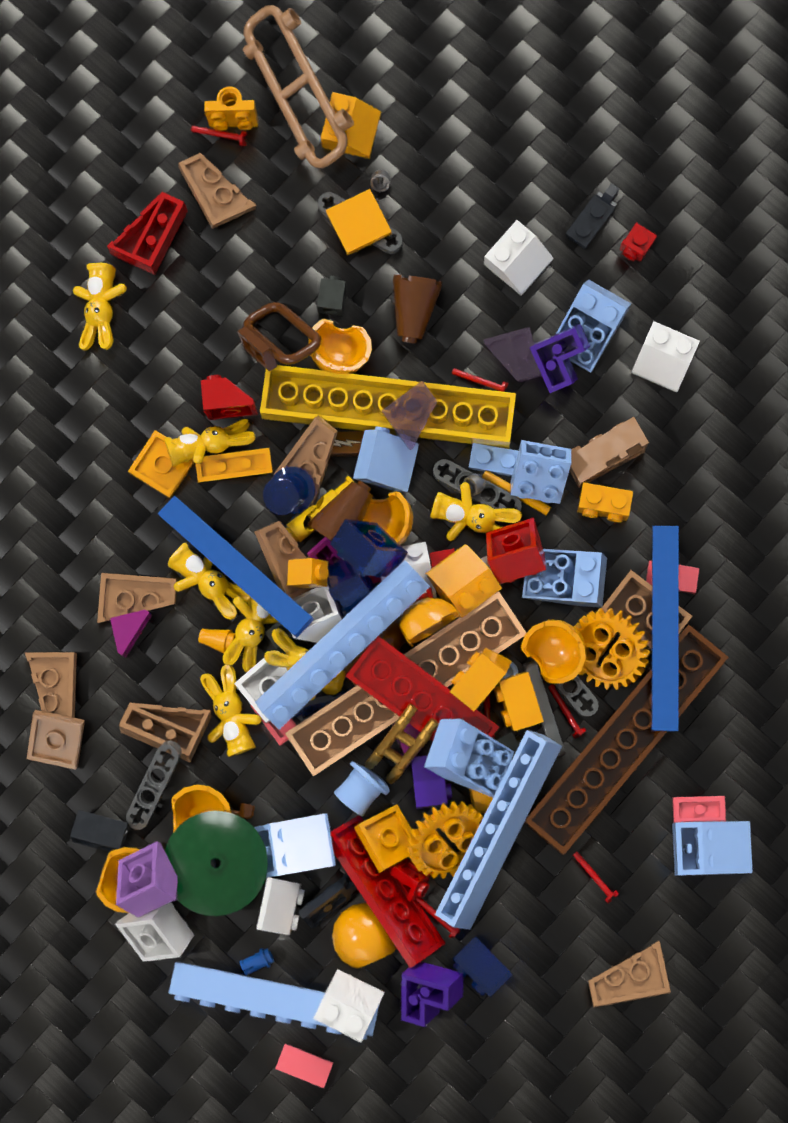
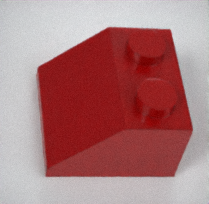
M211 375L206 377L207 380H201L203 410L208 420L258 415L254 400L227 378H222L221 375Z
M534 518L486 532L487 559L493 575L499 584L510 583L516 579L528 575H536L546 570L545 554Z

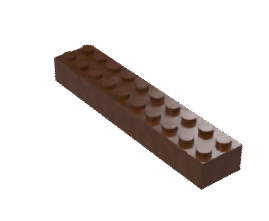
M690 625L678 636V718L729 658ZM652 669L524 821L527 826L562 855L569 850L667 732L652 731Z

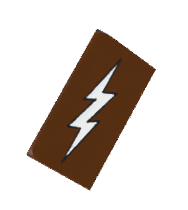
M364 431L337 432L330 457L359 456Z

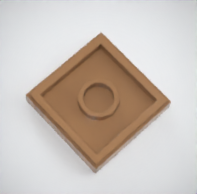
M35 710L32 717L27 759L76 770L79 763L85 720Z

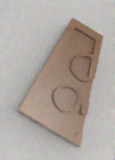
M201 153L179 162L178 167L212 229L256 209V204L240 193V189L225 179L222 173Z
M320 416L314 418L274 473L276 477L311 505L316 503L338 432Z
M274 522L255 531L277 586L291 599L313 589H303L287 585L288 560L306 559L309 557H306L298 548V543L281 522Z
M101 573L97 623L110 621V618L141 610L150 611L176 604L177 591L174 590V584L178 582V579Z
M25 653L32 671L33 683H35L39 695L38 700L41 710L75 718L77 653Z
M660 941L588 981L593 1008L669 994L671 992Z

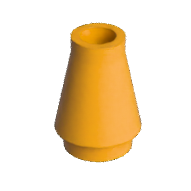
M202 628L198 641L224 653L235 639V633L232 630Z

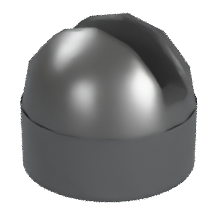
M377 170L371 177V187L378 192L386 191L390 186V175L386 171ZM379 177H383V184H378Z
M471 474L463 481L469 483L472 496L479 494L485 489L486 481L481 479L480 474Z

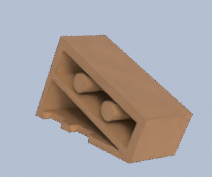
M635 417L614 426L604 435L599 434L595 436L584 447L577 446L571 449V466L569 471L579 488L582 487L583 482L589 483L645 452L649 442Z
M129 703L119 728L121 733L155 748H159L166 741H174L181 747V759L191 762L211 720V710H191L182 707L169 708L162 707L161 705ZM168 749L166 752L171 754L172 750Z

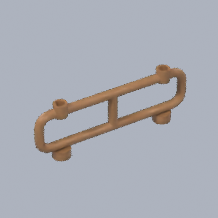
M274 5L265 6L246 22L244 37L247 45L243 47V51L249 59L255 58L299 144L294 148L296 155L301 160L306 158L310 165L315 168H325L345 153L348 142L345 131L354 125L353 119L344 109L339 110L337 113L334 112L292 31L301 25V20L297 13L291 8L282 12L280 8ZM269 15L275 17L304 73L283 90L262 52V45L253 34L255 26ZM307 83H309L338 140L337 147L321 159L316 157L313 144L306 138L287 101L291 95Z

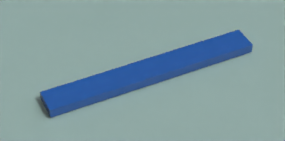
M176 496L160 510L158 515L296 638L314 620L310 614Z
M653 526L652 731H678L679 526Z

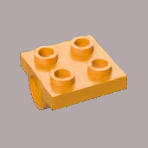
M234 87L221 89L217 95V101H205V114L210 128L227 130L228 127H238L241 130H249L252 127H258V115L254 100H242L241 93Z

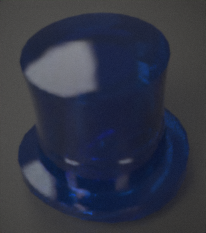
M291 466L283 468L266 484L263 491L264 503L271 512L278 515L303 512L314 500L315 483L312 476L300 467Z

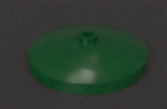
M208 811L187 819L174 831L165 849V853L177 875V900L188 909L202 915L222 916L242 909L256 897L266 878L268 859L261 836L249 822L229 812ZM213 858H218L221 861L219 868L211 866L210 863Z

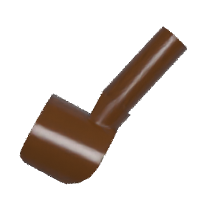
M241 803L240 810H232L231 813L241 818L250 819L254 815L255 806Z

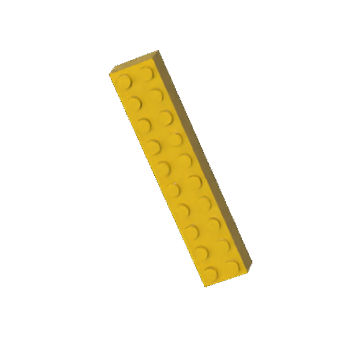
M277 365L271 371L266 369L260 414L262 419L309 425L315 417L320 416L334 428L365 431L375 430V427L378 426L389 429V434L393 435L404 434L410 437L509 448L516 393L349 373L336 374L324 370Z

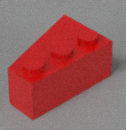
M161 192L140 213L141 215L124 229V232L114 242L112 241L107 245L110 254L155 275L188 211L185 202Z

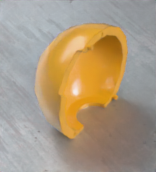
M326 319L320 320L312 327L321 336V345L310 356L321 370L336 374H352L364 366L369 359L372 351L371 339L363 327L352 325L351 328L340 329L333 324V321Z
M400 492L389 493V497L386 499H371L356 540L362 547L374 552H385L397 548L406 541L412 530L414 516L411 505Z
M425 598L414 602L404 611L399 621V627L408 645L413 647V644L431 636L459 618L460 613L452 604L443 599Z
M546 620L534 625L525 634L521 645L525 655L532 657L538 663L541 669L540 674L548 683H565L574 679L582 671L587 656L585 641L581 633L574 626L562 620Z
M193 785L183 788L172 797L173 833L184 821L194 815L208 811L231 813L229 803L220 792L210 786Z
M122 847L112 850L106 858L96 893L105 906L116 912L129 913L116 905L119 860L139 851L138 848Z
M365 902L347 908L340 914L334 924L332 934L334 949L341 960L353 968H361L392 954L396 950V946L369 905Z

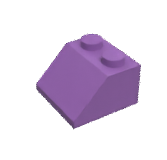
M155 842L119 860L117 906L138 918L177 899V875L159 842Z

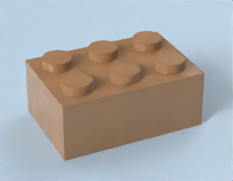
M630 570L603 605L602 609L606 614L612 608L614 615L621 610L623 612L622 618L626 619L628 616H632L630 621L632 625L639 622L640 624L636 630L638 632H646L641 638L642 640L649 641V644L644 649L649 650L650 654H652V585ZM680 606L679 633L692 618V615Z

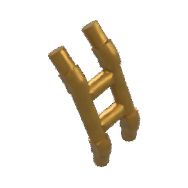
M410 703L365 762V767L369 770L373 769L383 756L396 763L391 772L386 776V781L390 784H393L401 777L439 725L435 719L430 718L416 739L404 732L403 730L418 710ZM396 739L409 747L403 756L390 748Z

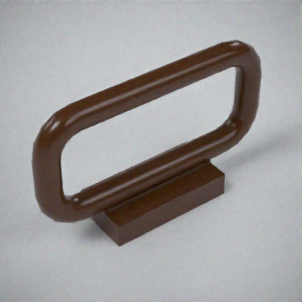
M278 302L266 304L251 313L245 319L243 328L237 331L244 349L268 371L277 367L275 359L282 364H296L317 351L321 345L319 333L286 305ZM278 312L306 335L311 342L296 353L288 355L282 352L253 325L268 314Z

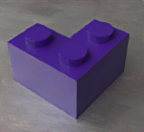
M581 324L541 340L530 347L549 393L571 385L578 379L569 358L591 347Z
M428 755L418 756L412 760L417 810L441 807L442 803L447 806V800H452L450 783L445 784V778L424 767Z
M421 961L412 968L409 967L402 973L401 1020L425 1027L439 1014V1008L449 1010L463 997V973Z

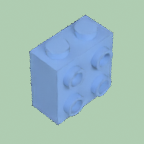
M376 426L375 430H365L353 479L392 492H408L419 444L410 441V436L389 434L390 430L384 427Z
M521 440L511 478V495L522 499L529 498L541 500L545 503L560 504L571 466V449Z

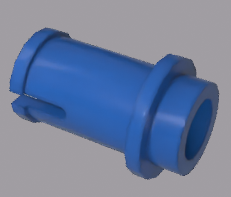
M261 948L260 952L240 960V966L244 974L248 976L265 966L271 967L274 958L269 948Z

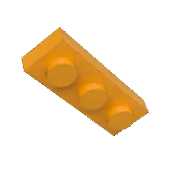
M270 448L204 456L202 463L196 464L198 482L273 473Z

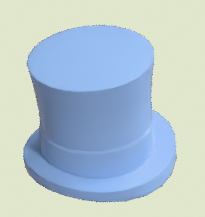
M352 761L350 765L354 769L348 778L334 791V794L352 811L364 816L372 802L381 793L387 795L390 790L386 782L378 774Z

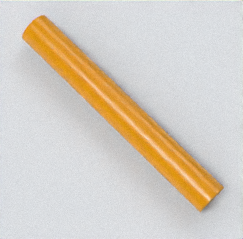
M489 471L484 472L483 479L511 493V484ZM519 498L520 501L546 516L551 509V506L540 500Z

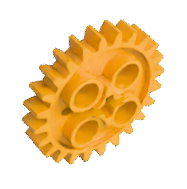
M602 608L596 614L590 611L587 617L583 616L579 623L574 625L584 638L587 653L579 675L588 674L586 681L589 682L595 679L596 687L603 682L606 690L612 686V683L614 688L618 690L622 684L624 687H628L631 681L635 682L639 678L638 675L641 676L644 673L645 669L643 667L649 663V660L645 657L650 654L649 650L644 649L649 644V641L642 640L641 638L646 632H638L636 630L640 623L632 625L630 623L631 615L624 619L622 618L623 612L621 610L614 615L612 608L606 614ZM601 628L605 629L609 636L604 635ZM617 632H620L621 635L617 642L612 646L609 654L604 658L601 666H599L597 663L608 649V644L615 638ZM622 643H625L630 651L624 649ZM589 647L595 650L596 655L589 651ZM609 662L614 663L617 667V670L613 669L610 666Z
M452 801L449 808L442 803L441 810L437 811L433 807L432 815L424 813V822L416 821L419 828L410 831L414 837L408 839L411 845L407 848L411 854L409 857L418 871L422 870L425 876L430 873L433 878H436L440 874L442 879H444L447 872H450L452 877H454L483 819L478 809L475 810L471 804L466 806L464 802H461L457 806ZM437 828H440L460 850L459 852H456L447 840L436 830Z

